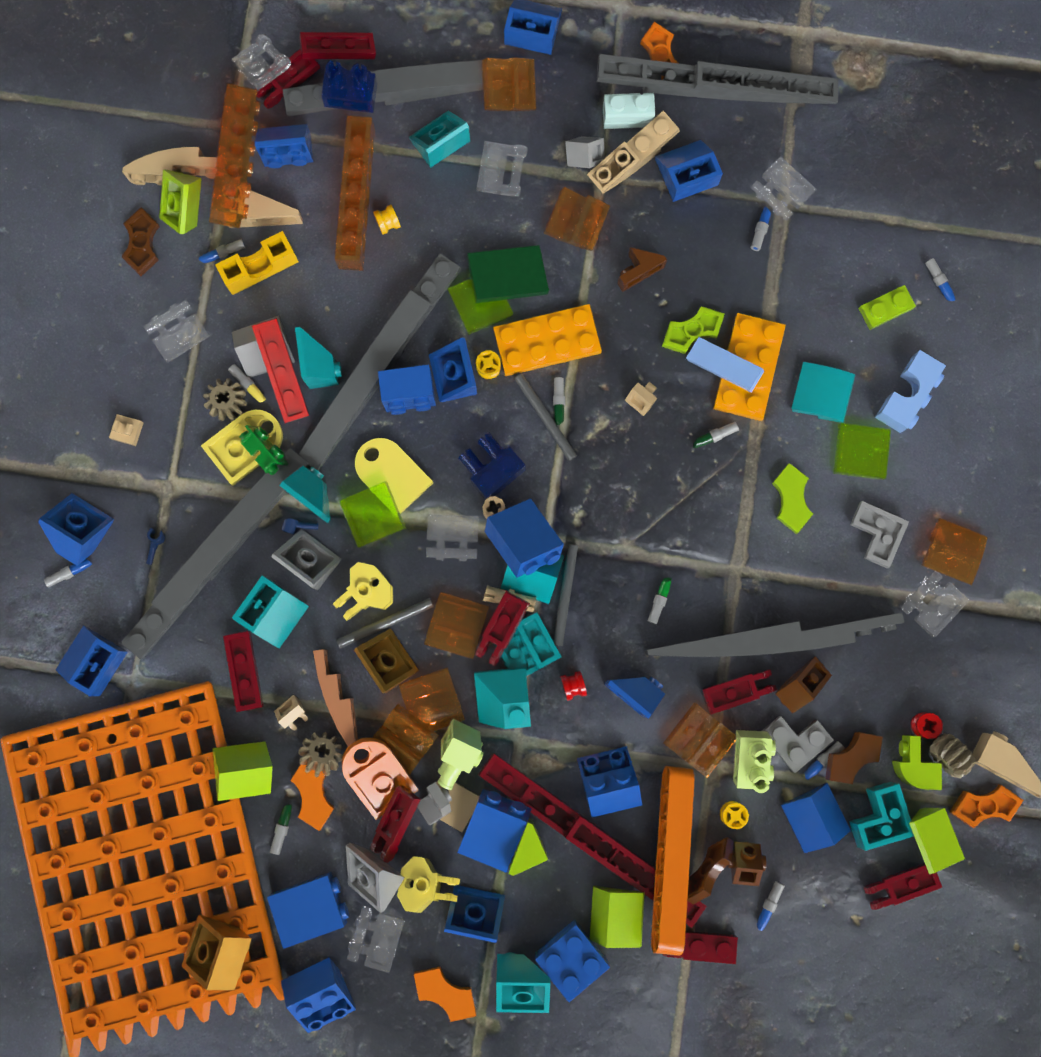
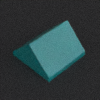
M448 110L409 136V139L431 168L470 142L469 126L466 121Z
M560 555L559 560L552 565L546 564L539 567L534 573L530 575L524 574L516 578L507 565L501 589L506 591L512 589L515 590L514 593L536 597L537 601L549 604L564 556Z

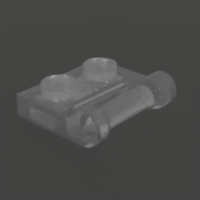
M264 33L256 37L254 44L232 58L238 70L257 91L291 66L290 59L285 54H281L272 45L271 39ZM265 51L274 60L271 66L260 56Z
M484 141L477 191L512 197L520 196L521 187L519 184L523 160L527 156L528 148L519 144L513 146ZM507 156H513L514 161L510 184L505 185L503 184Z

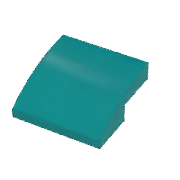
M803 362L791 408L792 411L815 415L823 420L844 423L855 374L824 365Z
M536 612L521 620L500 658L506 669L526 667V676L561 658V655Z

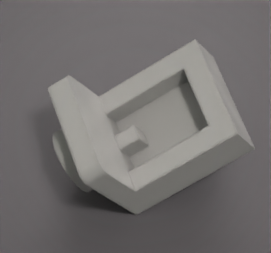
M436 782L427 787L428 795L421 799L417 806L428 825L434 824L451 812L449 802L452 801V798L448 791L443 787L440 789Z

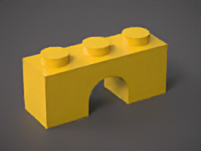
M283 231L261 241V249L253 255L240 257L237 253L215 264L232 295L299 262Z

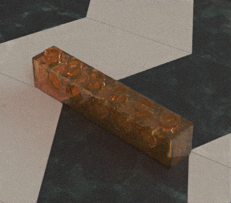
M227 83L223 103L209 222L240 228L241 220L247 219L249 204H245L244 201L245 198H249L251 183L247 182V177L252 176L254 163L249 162V157H254L255 142L251 140L252 136L256 137L258 121H254V116L259 114L260 101H256L257 90Z
M347 116L335 251L336 264L339 269L364 270L375 138L372 117Z

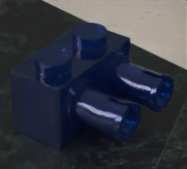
M334 61L328 62L325 67L321 95L324 107L374 113L377 91L376 74L368 71L362 64L361 70L359 64L354 65L351 70H346L337 61L336 66H334Z
M490 432L484 435L485 439L482 437L477 442L492 458L490 463L484 465L472 452L471 448L465 451L468 458L464 453L458 457L459 461L472 474L470 478L471 484L485 500L496 496L526 471V465L509 446L507 449H503Z

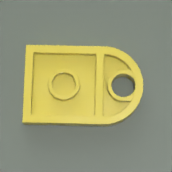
M250 410L243 413L201 445L232 486L260 466L255 459L261 452L259 451L255 456H251L240 443V435L248 431L245 427L246 425L261 427L264 422H272L274 427L272 432L268 434V440L272 445H276L279 448L282 444L283 432L281 425L273 415L266 411Z
M372 439L363 444L356 454L355 469L359 478L396 517L433 484V481L395 442L389 439ZM371 448L377 449L379 451L378 458L375 461L366 460L365 453Z

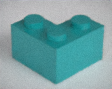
M887 782L867 788L866 791L874 814L849 821L857 847L867 851L914 837L909 824L911 818L900 784Z

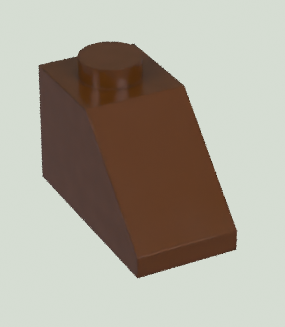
M814 656L785 681L775 694L781 703L793 714L814 700L832 675Z

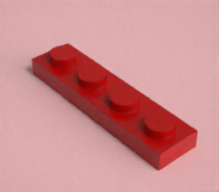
M275 318L252 325L284 422L287 423L309 416L278 319Z

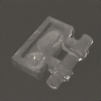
M781 156L762 176L768 183L763 186L757 180L751 187L757 193L756 197L760 201L764 200L773 208L772 212L777 216L781 215L786 221L793 215V212L787 206L791 203L795 208L799 209L816 191V188ZM774 188L784 197L781 201L771 193Z
M186 300L178 305L177 303L170 306L169 311L159 317L158 315L151 318V322L143 326L149 335L156 330L159 331L160 335L152 341L167 363L210 337L195 314L188 318L183 314L191 309ZM177 318L180 323L167 330L165 325Z
M428 514L427 540L437 541V547H427L426 557L443 561L444 558H457L459 561L477 559V549H468V542H478L479 516ZM445 541L460 542V547L445 548Z
M934 571L930 577L926 576L921 581L922 585L915 593H910L906 598L905 604L901 607L907 614L916 608L920 613L914 621L931 637H936L970 601L952 583H947L941 588L937 583L943 576L937 571ZM929 592H932L935 597L927 605L922 599Z
M363 906L360 916L356 917L355 925L357 927L353 939L349 941L348 949L350 951L347 960L357 962L359 954H365L367 956L364 966L389 973L405 919L382 912L379 913L376 922L370 919L372 909ZM366 930L374 931L370 945L363 942Z

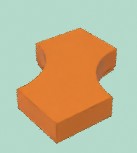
M654 22L642 38L640 45L647 50L650 60L678 63L671 53V41L674 34Z
M300 765L290 780L297 786L302 797V808L298 818L320 831L335 809L324 793V780L326 776L321 771L319 777H315V770L312 769L306 773L305 768L307 765Z
M998 784L993 791L985 795H974L963 791L949 812L968 826L975 828L981 821L991 817H999L1010 822L1024 800L1003 785Z
M441 967L414 972L419 1001L427 1000L439 1004L447 1012L450 1022L477 1015L471 987H459L452 984L445 978Z

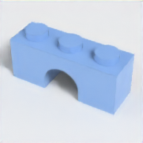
M919 350L911 357L900 375L901 378L910 383L912 387L911 397L901 396L894 391L886 398L875 418L899 433L908 428L912 429L919 419V416L916 415L919 409H924L932 397L929 395L933 387L937 388L943 380L944 375L942 371L946 365Z

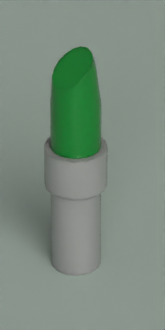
M671 578L663 579L658 593L655 595L654 604L647 620L650 623L657 625L661 611L667 601Z

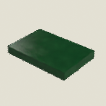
M540 245L467 254L476 303L548 295L549 293Z

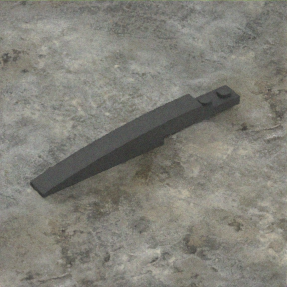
M599 54L597 82L642 87V92L709 99L777 103L836 104L838 102V79L700 61L694 66Z
M524 58L476 60L399 67L330 77L331 82L283 89L286 113L289 117L383 101L386 106L528 83Z
M439 254L414 290H410L298 454L310 464V467H314L319 471L380 387L378 371L393 369L403 355L406 345L461 271L460 266Z
M291 448L284 453L285 456L283 457L288 462V465L279 464L277 466L279 470L274 475L266 473L161 590L151 602L153 604L121 642L139 659L146 657L209 580L212 581L284 496L286 491L279 486L281 482L300 467L304 466L307 468L310 465Z
M902 613L806 631H801L800 622L798 621L645 650L646 656L734 657L812 650L855 643L854 632H856L858 637L872 634L871 629L880 627L881 632L896 630V624L904 623Z

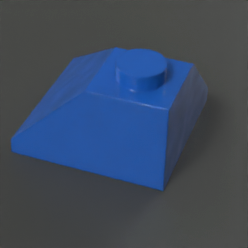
M71 493L40 517L38 523L55 552L78 566L95 551L114 519Z
M646 677L607 680L604 683L607 688L637 713L648 719L665 695L661 691L663 685L653 677H650L649 680Z

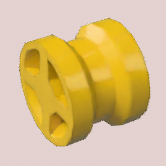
M392 205L386 206V209L383 211L376 210L373 212L382 235L388 233L389 229L401 228Z
M491 350L481 352L476 359V370L482 378L493 379L501 370L499 355Z
M729 801L723 804L720 809L721 821L731 829H740L747 824L749 814L742 804L736 801Z

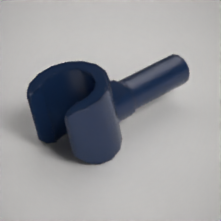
M288 518L284 520L282 531L294 535L297 527L318 530L319 524L304 523Z
M153 528L147 532V537L151 544L146 564L150 565L153 563L158 545L165 541V534L162 530L160 531V536L157 539H153L155 534Z

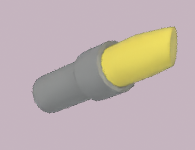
M233 364L228 369L240 383L241 387L248 391L258 402L266 400L265 396L255 385V382L250 377H247L236 364Z

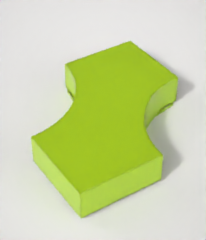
M701 306L698 313L690 320L684 322L670 321L662 347L686 354L690 345L697 341L698 337L716 339L725 314Z
M789 463L772 484L778 490L781 497V510L777 519L797 534L813 513L807 507L804 499V488L809 478Z

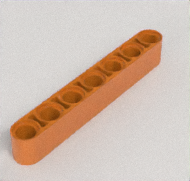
M665 766L662 773L651 948L653 953L680 956L685 946L694 797V771L690 768Z

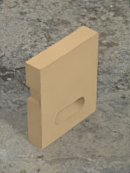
M455 782L453 789L449 790V795L452 798V801L449 802L451 812L440 820L463 832L480 796Z

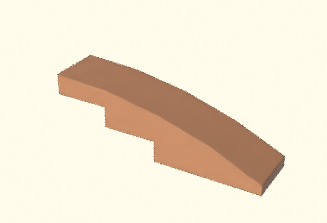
M315 650L313 653L317 676L325 703L339 733L349 747L358 740L354 699H343L340 674L330 675L327 650Z

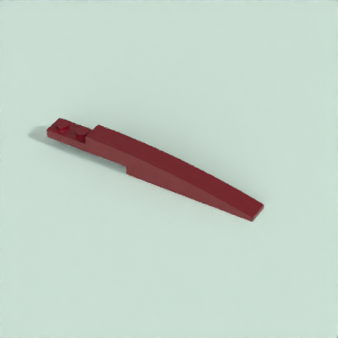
M495 753L491 755L478 774L481 778L512 800L522 802L525 806L532 808V814L640 892H645V895L654 901L656 868ZM687 901L686 924L693 928L707 906L701 901L695 904Z

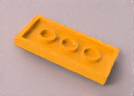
M590 304L493 327L505 376L601 354L602 352Z
M737 313L727 351L763 368L764 373L752 393L721 378L713 409L758 421L763 420L786 325Z

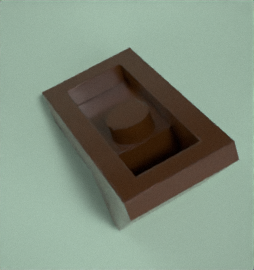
M630 248L628 255L635 267L631 265L620 273L618 286L623 292L660 271L666 265V257Z

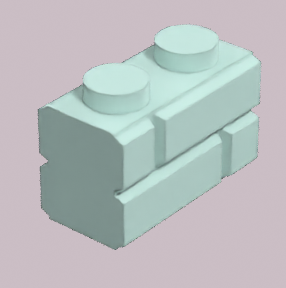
M640 93L604 95V129L644 128L655 118L654 93H643V95Z

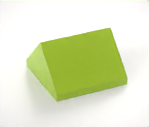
M163 170L159 218L179 234H185L197 227L202 178L171 170Z
M266 742L212 748L217 801L271 793L273 766Z
M919 809L909 824L929 874L936 873L964 860L965 857L946 809Z
M531 818L528 819L508 868V874L512 876L548 860L545 847Z
M593 886L590 940L605 948H640L642 946L645 892Z

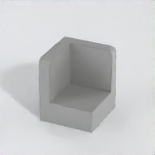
M581 136L565 141L567 165L570 167L592 168L605 159L604 138Z

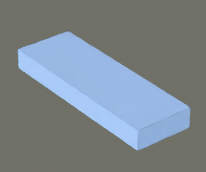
M698 337L686 357L689 362L752 393L764 373L763 368Z

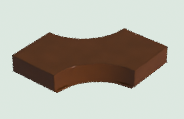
M141 207L123 223L129 233V245L122 255V258L140 276L145 274L159 261L154 254L152 243L156 231L160 228L159 224Z
M855 732L851 743L846 749L838 753H829L825 779L853 784L855 775L864 765L879 762L883 737Z
M726 837L708 847L703 863L689 877L687 901L695 904L711 895L717 877L725 867L732 863L733 840Z

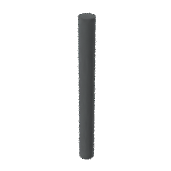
M523 373L514 378L568 461L573 460L577 457L576 453Z
M568 545L553 639L556 646H563L578 551V546Z
M430 598L425 599L336 639L337 644L341 649L434 607Z

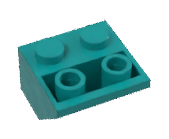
M262 575L232 619L280 649L309 606Z

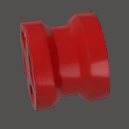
M581 671L575 672L572 676H561L567 701L572 700L577 695L587 696Z
M921 712L913 717L911 729L916 736L933 739L941 734L943 724L937 715Z

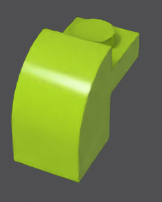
M902 735V741L899 742V754L902 756V761H892L897 777L912 787L925 790H942V763L921 762V736Z

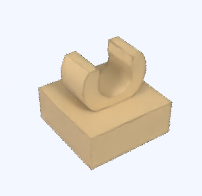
M651 382L645 387L637 383L625 401L644 416L657 400L653 395L657 387Z
M117 414L109 438L136 446L143 422Z
M295 695L291 696L274 711L278 722L284 728L289 726L292 730H297L298 728L293 721L298 717H301L305 722L308 720L300 700Z

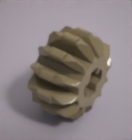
M227 378L223 384L220 379H216V387L208 385L211 393L203 394V397L209 400L204 404V407L210 409L209 414L212 417L218 415V419L224 421L226 416H228L232 421L235 418V412L242 415L243 412L239 407L247 406V402L242 399L247 394L244 390H240L241 385L238 382L232 384V380ZM224 396L229 399L227 403L221 401Z
M326 732L322 734L321 738L316 733H313L311 740L308 738L303 740L304 747L299 748L298 754L302 756L299 760L300 765H307L305 768L306 773L313 769L315 770V777H319L321 771L327 777L330 775V769L338 770V762L342 761L343 755L339 753L342 750V745L335 744L336 736L331 737L329 740L327 739ZM318 752H323L324 758L318 757Z
M944 733L941 737L936 738L930 746L929 752L933 760L937 763H942V769L952 777L961 779L975 765L976 760L972 755V751L952 734Z

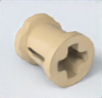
M493 496L485 500L482 508L486 519L494 515L493 512H487L490 510L491 504L501 507L498 509V512L505 510V503L502 499Z

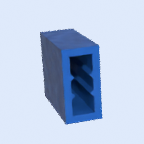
M528 499L487 518L484 532L516 578L524 574L530 575L539 567L546 564L552 565L559 560L564 543L532 499Z
M483 789L457 853L507 872L527 825L532 808L525 806L522 802L502 797L497 792Z
M331 872L273 892L267 897L283 949L343 928L347 924V918H349L348 908L345 902L341 903L338 894L341 892L340 883L337 877L333 878Z

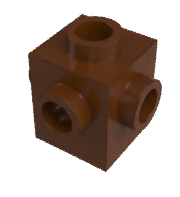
M734 842L732 863L727 866V868L731 869L732 884L759 886L762 873L766 870V856L762 855L761 844Z

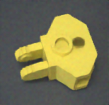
M358 562L350 568V586L346 588L348 591L333 603L338 608L343 606L352 597L357 601V604L343 615L345 620L348 621L362 609L366 610L368 607L386 610L393 604V587L377 567ZM378 579L379 584L373 587V581Z
M413 856L401 868L400 874L405 878L398 888L397 897L405 911L422 913L433 901L447 900L457 902L458 896L452 893L442 894L440 893L441 882L455 886L459 885L460 879L438 874L429 859ZM413 880V881H414V884H413V887L411 888V885H410V884H411V881Z

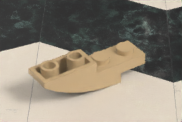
M663 110L627 143L624 141L593 168L587 176L604 194L655 157L661 151V147L680 132L679 128Z
M181 147L158 151L134 160L124 166L122 171L127 179L136 185L156 183L162 186L163 170H171L192 176H206L210 179H218L220 176L228 177V166L222 157H204L199 147Z

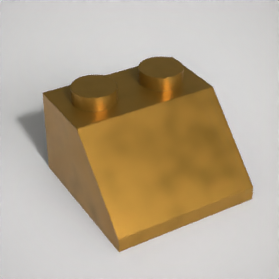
M198 915L182 967L206 990H235L252 938L236 926L204 915Z

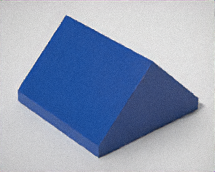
M460 338L429 354L439 402L477 394L476 382L465 338Z
M824 783L781 804L804 853L833 846L851 831L828 783Z
M455 885L452 894L458 896L457 902H450L444 932L497 943L505 895Z

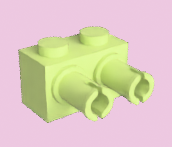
M452 719L441 739V760L443 763L438 769V773L441 775L438 779L440 786L452 790L461 771L470 773L473 766L477 767L480 764L484 754L481 749L483 742H481L480 731Z
M736 730L733 781L737 788L754 789L758 793H764L769 790V781H773L774 768L770 764L771 756H775L776 744L768 732Z

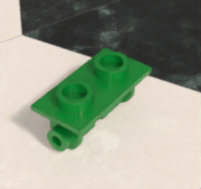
M245 426L248 431L240 435V443L251 456H255L259 451L261 452L255 461L265 473L274 475L279 470L277 467L279 464L288 465V462L283 458L285 456L284 452L278 446L272 445L268 440V433L260 426Z

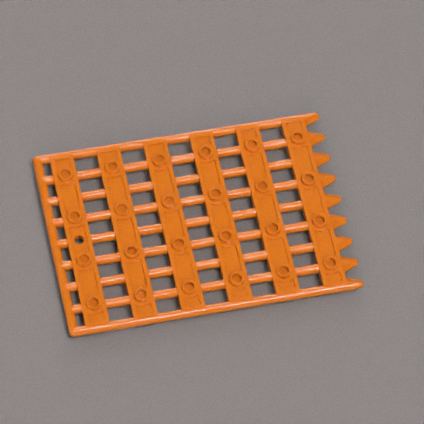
M209 681L5 735L0 740L69 1057L79 1056L81 1039L88 1036L97 1051H103L106 1047L107 1031L114 1029L122 1043L127 1045L131 1042L133 1023L140 1022L150 1037H154L158 1031L159 1016L166 1015L173 1027L179 1030L183 1027L186 1008L191 1007L199 1020L205 1023L209 1019L211 1001L217 1000L225 1013L232 1015L235 1012L237 994L240 993L245 995L253 1008H257L261 1005L262 988L265 986L270 987L278 1000H284L281 984L283 977L240 798L229 799V802L214 805L209 780L215 778L213 752L202 755L197 729L212 726L216 747L227 746L213 685ZM204 693L205 700L190 704L189 696ZM179 700L180 707L165 711L164 703ZM154 707L155 714L140 717L138 710ZM128 713L129 721L115 724L113 717ZM103 720V728L89 730V723ZM78 727L79 734L64 738V730ZM186 733L192 758L177 761L171 736ZM49 734L53 735L54 741L39 745L38 737ZM111 734H114L117 737L115 743H111L109 741V736ZM161 739L167 764L152 768L146 743ZM27 741L28 748L14 752L12 744ZM136 746L141 771L126 775L121 750ZM110 753L116 778L101 782L96 757ZM85 760L91 785L76 789L70 764ZM60 767L65 792L51 796L45 770ZM34 774L40 799L25 803L20 777ZM198 783L204 808L189 812L183 787ZM173 790L179 815L164 819L158 794ZM148 797L153 822L138 826L133 801ZM122 804L128 829L113 833L107 808ZM97 811L102 836L87 840L82 814ZM71 818L77 843L62 847L57 821ZM46 825L51 850L36 854L31 828ZM236 827L242 853L226 856L221 831ZM211 835L216 860L201 864L195 838ZM185 841L191 867L175 870L170 845ZM160 849L165 874L150 878L144 852ZM134 855L140 881L124 884L119 859ZM108 862L114 888L99 892L93 866ZM83 869L88 895L73 899L68 873ZM57 876L62 902L48 906L42 880ZM248 879L254 904L239 908L233 883ZM223 886L228 911L213 915L207 890ZM197 893L202 915L236 926L247 935L261 931L266 956L251 960L249 951L247 952L235 990H206L189 973V978L174 982L169 957L184 953L185 957L197 921H187L182 897ZM172 901L177 926L162 929L156 904ZM146 907L151 933L136 937L131 911ZM120 915L126 940L111 944L105 918ZM94 922L100 947L85 951L80 925ZM69 929L74 954L59 958L54 933ZM158 960L163 985L148 989L143 964ZM132 967L137 992L122 996L117 971ZM106 974L111 1000L97 1003L91 978ZM80 982L86 1007L71 1010L66 985Z

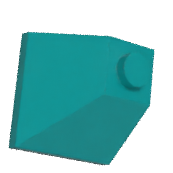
M296 327L301 378L308 388L314 389L339 385L338 377H342L340 362H336L333 355L301 327Z
M302 466L283 480L279 486L328 523L331 518L327 484L321 480L324 475L314 467L308 470Z
M526 667L474 672L479 723L503 729L531 727Z
M512 952L497 954L496 1012L549 1013L550 977L524 954Z

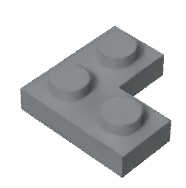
M861 501L850 525L873 535L864 559L882 567L890 568L909 521Z
M781 716L777 717L762 730L768 732L772 740H775V752L793 773L799 771L834 741L818 720H814L798 735L795 734Z

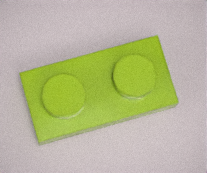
M903 285L861 305L858 309L869 330L913 310L916 305L906 286Z

